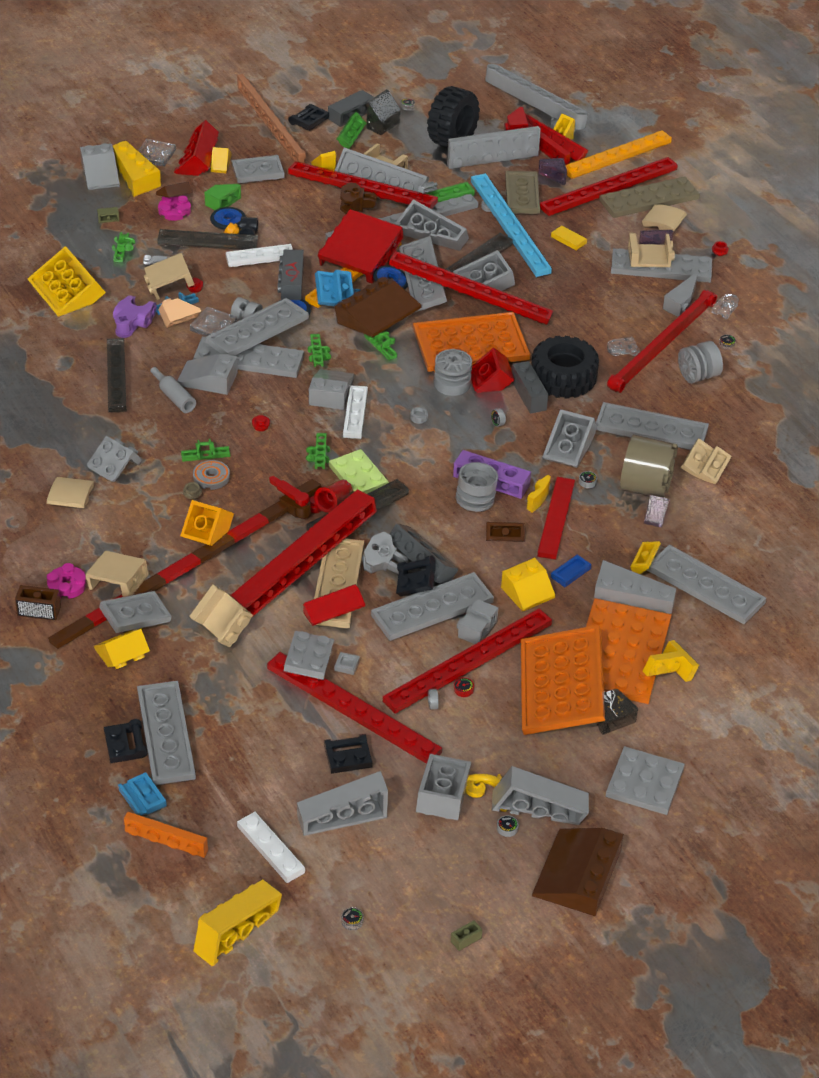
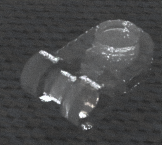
M725 294L714 304L711 312L716 315L720 314L723 318L728 319L731 313L738 307L739 298L733 294Z
M633 337L612 339L607 344V351L613 356L624 354L636 356L640 352Z

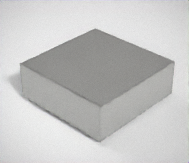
M340 652L334 666V671L354 675L360 661V656Z

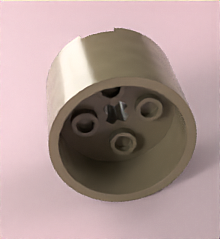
M633 434L624 459L620 489L665 499V493L669 491L674 472V457H677L678 445Z

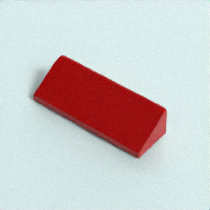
M354 584L305 602L303 604V613L311 625L314 626L365 607V602L359 588Z

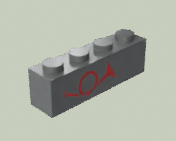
M284 249L283 256H280L278 293H281V300L285 298L289 300L302 299L304 250Z

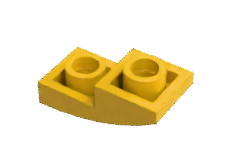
M547 475L539 479L535 483V491L528 495L527 510L531 513L537 510L546 500L550 489L551 476Z

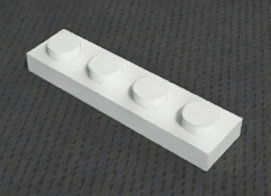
M291 244L229 251L226 252V260L229 267L280 261V256H283L284 249L293 250Z
M350 385L343 438L361 439L368 393L367 386Z
M256 812L237 821V827L286 883L305 873V867Z

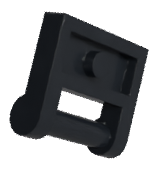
M309 104L298 114L290 116L288 121L291 125L296 124L310 131L327 120L329 112Z
M430 555L422 560L398 563L397 570L399 574L396 594L401 597L433 590L436 566L435 557ZM426 567V570L408 574V570Z
M132 719L129 723L103 727L110 764L147 756L148 752L143 744L141 735L142 725L139 719ZM126 733H133L135 749H129Z
M366 734L331 741V739L324 740V748L331 774L372 768L373 762ZM360 745V748L333 752V749Z

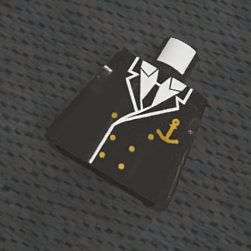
M618 689L604 691L605 721L596 722L601 734L605 735L635 723L638 707Z

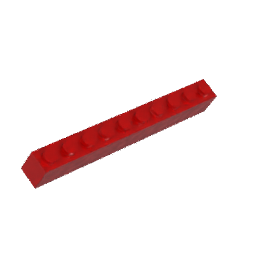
M357 489L230 596L252 613L253 616L374 515L377 512L374 497Z

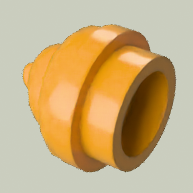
M230 222L224 234L229 239L239 238L240 228L236 223Z

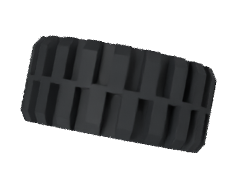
M448 86L436 95L434 102L430 106L429 118L427 119L428 135L435 144L448 148V139L474 135L479 120L480 108L478 107V98L473 92L455 86Z
M566 335L565 337L555 336L554 338H547L534 348L531 365L549 396L554 395L556 398L564 397V399H569L570 397H579L580 394L584 395L594 387L597 382L599 358L594 347L591 344L588 345V342L585 340L581 341L577 337L571 338Z

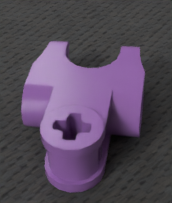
M131 295L121 300L113 311L116 335L121 338H127L132 335L138 326L147 328L155 316L156 303L149 301L143 306H136L135 296Z

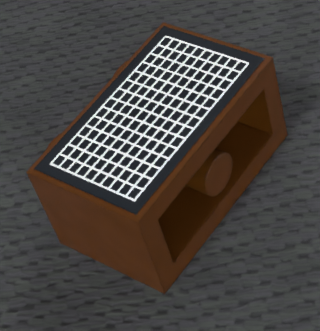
M20 585L15 597L17 616L56 620L61 608L59 590Z

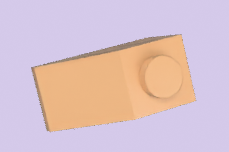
M178 298L164 300L158 309L166 328L196 318L201 312L200 308Z

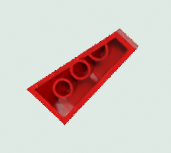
M204 120L194 129L188 141L189 144L184 150L185 155L178 162L180 166L174 170L175 174L199 176L202 172L205 173L209 170L212 150L218 141L219 131L207 120Z

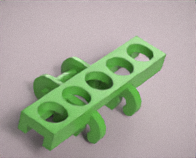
M120 232L119 239H117V236L114 237V241L118 243L117 248H115V245H112V250L115 251L114 262H123L125 252L134 249L135 239L131 238L129 233L123 234Z
M389 332L379 333L373 338L364 334V337L388 360L397 358V353L390 347V345L395 343V338H390Z
M310 334L311 345L308 347V352L310 353L312 349L313 355L309 356V361L312 362L313 359L314 367L316 365L324 367L323 361L331 359V354H329L330 347L321 346L320 334Z
M317 433L316 446H309L306 449V452L309 453L306 456V460L315 462V469L317 467L325 469V459L326 463L330 461V458L326 456V452H330V447L326 445L327 433Z
M210 439L208 442L197 440L195 450L181 451L182 462L230 457L229 446L214 447V443ZM209 445L210 450L201 451L200 446Z

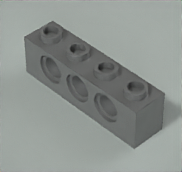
M396 523L390 532L393 545L412 562L425 559L426 556L430 555L435 557L434 582L441 584L449 582L459 570L410 526Z

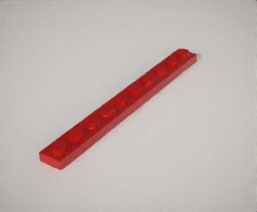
M666 157L540 202V209L548 216L598 199L600 195L617 192L675 171L678 164L671 158Z
M297 161L288 168V174L334 185L338 188H342V186L349 182L356 183L361 188H364V192H373L381 199H389L397 203L409 205L414 199L430 209L438 203V197Z
M395 251L390 258L389 265L396 269L420 276L428 281L449 287L459 293L470 295L475 299L483 300L491 305L499 306L539 323L548 325L552 317L553 310Z
M539 608L383 696L382 702L396 714L428 696L429 689L438 690L521 643V639L530 638L551 626L552 619Z
M279 652L267 663V669L422 762L427 764L430 754L440 755L442 753V747L326 678L322 680L284 671L287 655Z

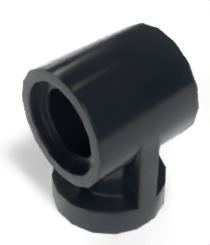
M241 217L239 238L242 241L250 242L254 240L255 234L258 233V218Z

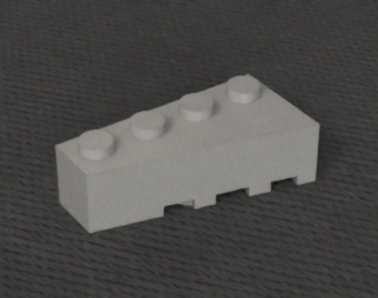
M414 199L395 223V225L403 227L404 236L418 240L431 236L433 244L458 251L462 249L469 239L466 228Z
M603 560L595 586L594 598L672 614L676 588Z
M511 766L493 789L492 811L500 812V809L510 810V814L519 815V812L530 813L533 818L540 819V817L547 816L551 817V821L579 825L589 813V793Z
M381 771L297 802V818L303 836L387 818L388 789Z

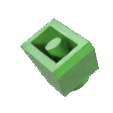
M214 185L204 192L205 206L213 210L229 207L241 199V185Z

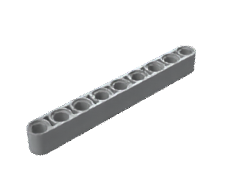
M487 65L486 82L556 119H559L561 114L575 119V129L586 128L587 111L499 65Z

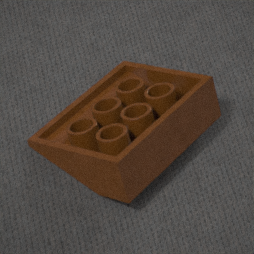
M381 277L335 305V312L339 325L375 337L416 312L422 306L397 282Z
M605 828L559 829L532 896L596 916L621 853L624 834Z

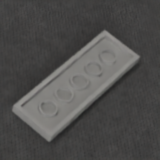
M539 126L448 139L447 166L449 169L539 156L541 129Z
M345 147L335 168L337 172L418 192L419 185L427 183L429 180L428 176Z
M431 236L399 246L400 253L439 267ZM405 271L410 295L422 306L417 311L447 302L444 286Z
M613 248L611 274L686 280L693 274H697L698 282L711 283L712 257L675 254L674 261H671V267H631L628 250Z
M285 298L207 336L206 343L221 354L235 356L309 319V313Z
M202 336L193 359L219 354L220 352L207 344L206 337ZM257 344L235 356H237L238 370L297 378L304 358V351Z
M603 402L596 421V430L627 437H632L634 434L674 443L680 448L691 450L698 438L705 441L709 427L708 423Z
M668 545L653 559L649 569H647L652 574L742 624H745L766 603V597L671 545Z
M475 572L435 586L433 590L419 592L372 609L371 616L388 640L391 641L466 613L468 607L473 605L477 599L489 604L493 603L494 596Z
M178 681L137 686L153 783L160 785L195 780L194 763Z

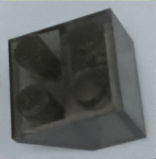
M386 89L367 102L366 121L368 130L382 135L400 123L401 109L389 90Z

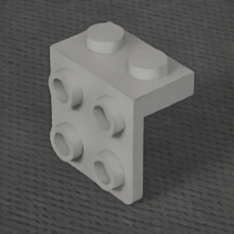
M105 436L87 463V467L107 480L115 482L129 461L139 465L142 458L137 455L138 451L133 447L129 446L127 448L124 446L125 443L115 438L113 440Z

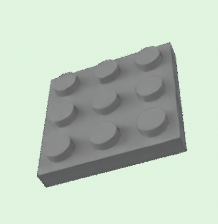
M624 746L607 788L606 797L667 815L685 764Z

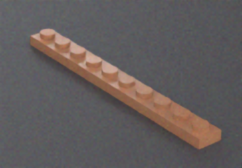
M243 74L237 75L239 91L293 161L304 163V159H306L305 151L300 148L298 142L293 139L292 134H289L286 127L280 122V119L268 107L267 102H264L255 87L250 84L249 79H246Z

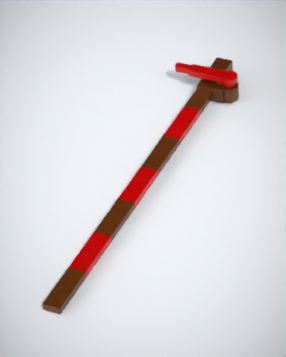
M275 476L269 477L270 483L277 490L285 494L279 498L280 501L229 530L212 546L206 544L146 579L133 595L158 590L287 512L301 519L310 517L311 506L309 498L313 497L319 488H322L321 484L311 479L295 488ZM121 594V595H119L118 597H116V598H114V599L122 598L123 596H122V594ZM97 608L48 637L49 642L59 649L107 619L100 608Z

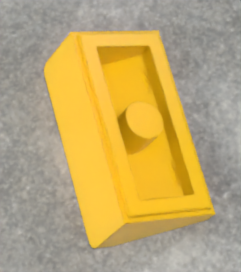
M660 541L642 542L630 566L633 572L641 574L649 569L661 544Z

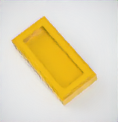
M560 226L551 232L552 238L576 251L587 244L586 238L564 226Z

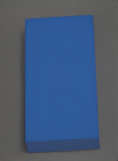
M577 554L551 572V578L563 587H566L588 572L592 564Z

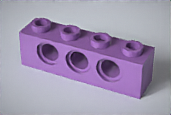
M462 450L454 462L453 477L458 478L460 468L471 462H480L492 466L498 474L496 491L522 499L530 486L531 471Z

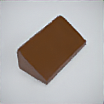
M189 182L167 185L156 191V195L168 198L192 193Z
M486 522V541L524 542L525 523Z

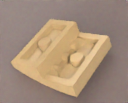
M654 205L642 220L643 227L658 226L659 232H672L676 230L687 214L685 211L672 206Z
M698 438L680 468L699 479L716 484L732 456L718 446L712 448Z
M57 477L50 489L47 504L84 508L89 502V494L94 488V481Z

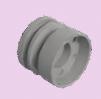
M708 340L696 346L691 345L682 348L678 353L679 368L688 383L693 384L705 378L709 379L719 376L723 371L722 356L713 341Z
M458 349L444 350L436 356L434 386L440 393L457 396L466 393L470 389L471 356Z
M471 462L462 466L459 471L455 497L457 503L462 508L474 512L490 509L495 500L498 481L497 471L492 466L480 462Z

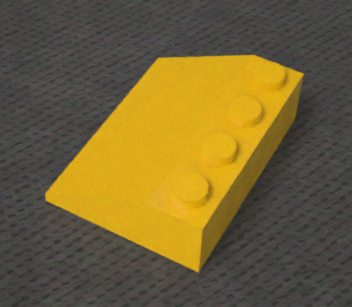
M66 246L27 278L58 317L89 306L106 293Z

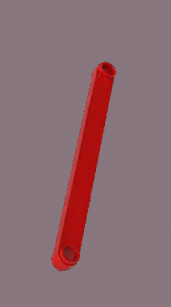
M703 290L699 298L622 370L616 375L610 376L607 387L610 390L621 393L626 384L708 307L715 305L717 295L709 290Z

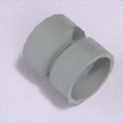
M238 297L232 305L231 317L236 320H242L262 310L263 307L259 303L250 302L247 299Z

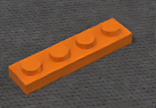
M127 812L124 817L125 832L131 835L140 836L152 842H158L170 848L179 849L205 858L208 852L207 837L131 812Z

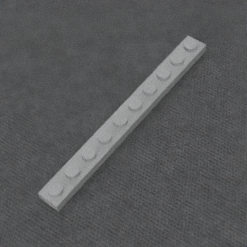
M466 194L461 197L438 202L432 210L445 217L478 208V201L472 194ZM402 213L378 219L395 224ZM334 231L325 233V239L327 240L328 237H331Z

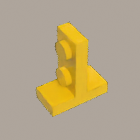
M675 640L668 641L662 654L650 655L643 672L646 676L677 672L685 682L692 681L699 665Z

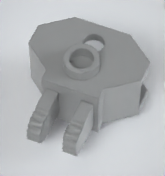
M382 532L372 536L364 550L362 562L364 570L369 573L389 569L399 574L397 564L392 562V559L397 562L408 563L409 559L396 551L397 548L393 546L391 535Z

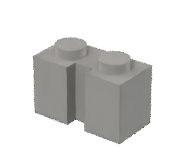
M477 599L473 605L468 607L464 618L461 617L458 621V638L473 644L485 639L498 620V607Z

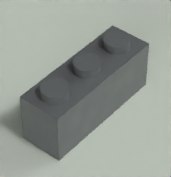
M360 90L328 106V120L342 127L346 125L355 112L362 117L374 111L375 97L364 90Z
M530 362L512 364L514 377L512 383L529 413L546 411L548 393Z

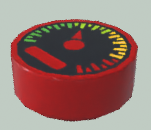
M464 677L457 679L454 682V692L460 697L472 695L474 692L473 681Z

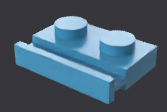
M146 772L127 780V783L123 785L118 784L120 793L137 815H148L167 806L165 798Z

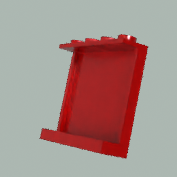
M350 209L343 216L341 223L335 227L331 237H328L324 247L319 250L320 266L325 261L365 274L366 282L372 284L374 282V271L386 265L404 239L403 227Z

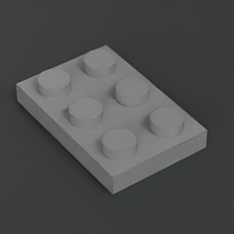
M278 155L231 160L237 183L284 178V170Z
M155 591L100 602L99 608L115 633L171 621L170 613Z
M295 631L284 665V671L324 680L334 639L309 634L304 631Z

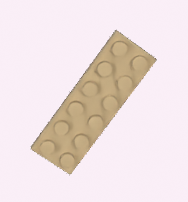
M344 539L322 558L314 599L358 584L364 540ZM353 611L316 625L350 628Z

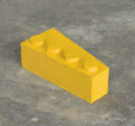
M122 141L112 146L116 166L119 172L122 173L124 181L126 180L128 188L131 189L133 197L161 187L160 170L127 141Z
M262 879L256 884L250 885L243 892L235 894L225 903L219 904L212 911L204 913L198 920L193 952L213 967L218 962L217 957L222 953L227 955L232 951V945L239 938L245 940L254 926L259 928L279 911L282 894Z

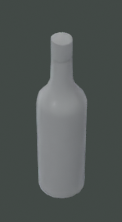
M156 367L151 368L150 372L159 380L161 391L183 413L191 412L196 406V400L174 377L164 376Z

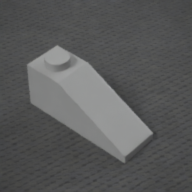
M693 274L664 296L663 309L679 317L691 306L696 289L697 274Z

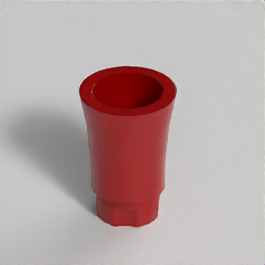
M342 479L326 487L319 488L314 494L316 506L323 512H331L352 492V485L347 480Z

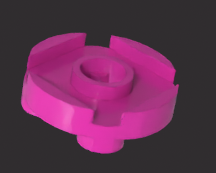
M186 196L162 197L158 204V212L160 216L161 214L164 215L167 220H181L186 214L187 216L190 215L191 204Z
M66 563L47 574L48 588L59 590L60 598L61 596H68V599L75 598L85 591L86 575L81 569L74 567L71 563Z

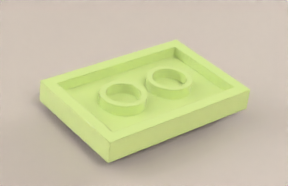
M361 449L329 461V467L340 480H347L352 485L351 494L357 489L369 495L388 488V480Z

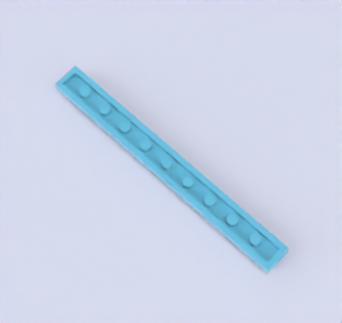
M486 173L471 176V183L534 275L539 277L551 274L552 268Z

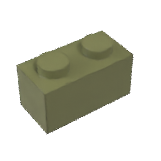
M118 207L97 209L99 223L119 221Z
M475 920L451 933V943L458 951L482 938V929Z

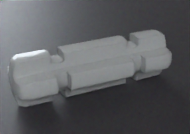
M433 181L418 186L419 189L417 191L422 194L437 190L436 186L438 184Z
M144 255L143 263L144 265L155 264L167 259V256L153 255L151 257V255Z

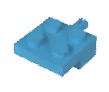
M335 270L333 273L317 271L315 273L318 305L335 307L343 299H347L355 292L360 291V289L353 288L352 275L349 271Z

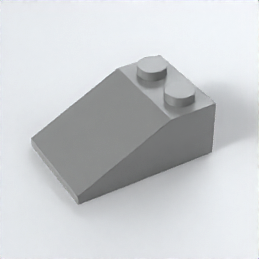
M104 143L80 147L81 163L88 190L119 187L120 183L112 144Z
M498 250L453 271L455 274L500 291L515 285L513 271Z
M219 353L189 360L186 362L177 382L182 387L227 395L238 373L237 356Z
M319 369L313 376L309 387V405L344 410L349 396L350 385L353 383L355 374Z
M560 409L542 458L577 468L597 429L595 418Z
M430 754L418 791L416 812L458 820L471 762Z

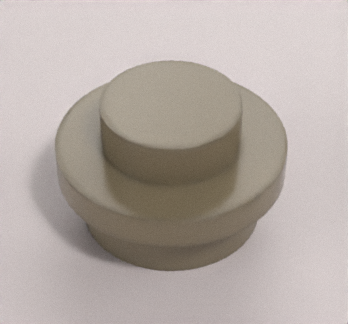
M189 482L183 488V495L188 499H196L202 494V489L196 482Z

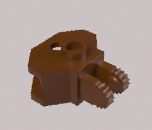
M349 182L342 186L340 210L347 214L350 209L358 212L363 211V208H373L376 206L377 195L373 192H364V188H361L356 183Z

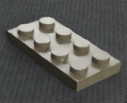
M505 171L507 205L514 214H540L537 171Z

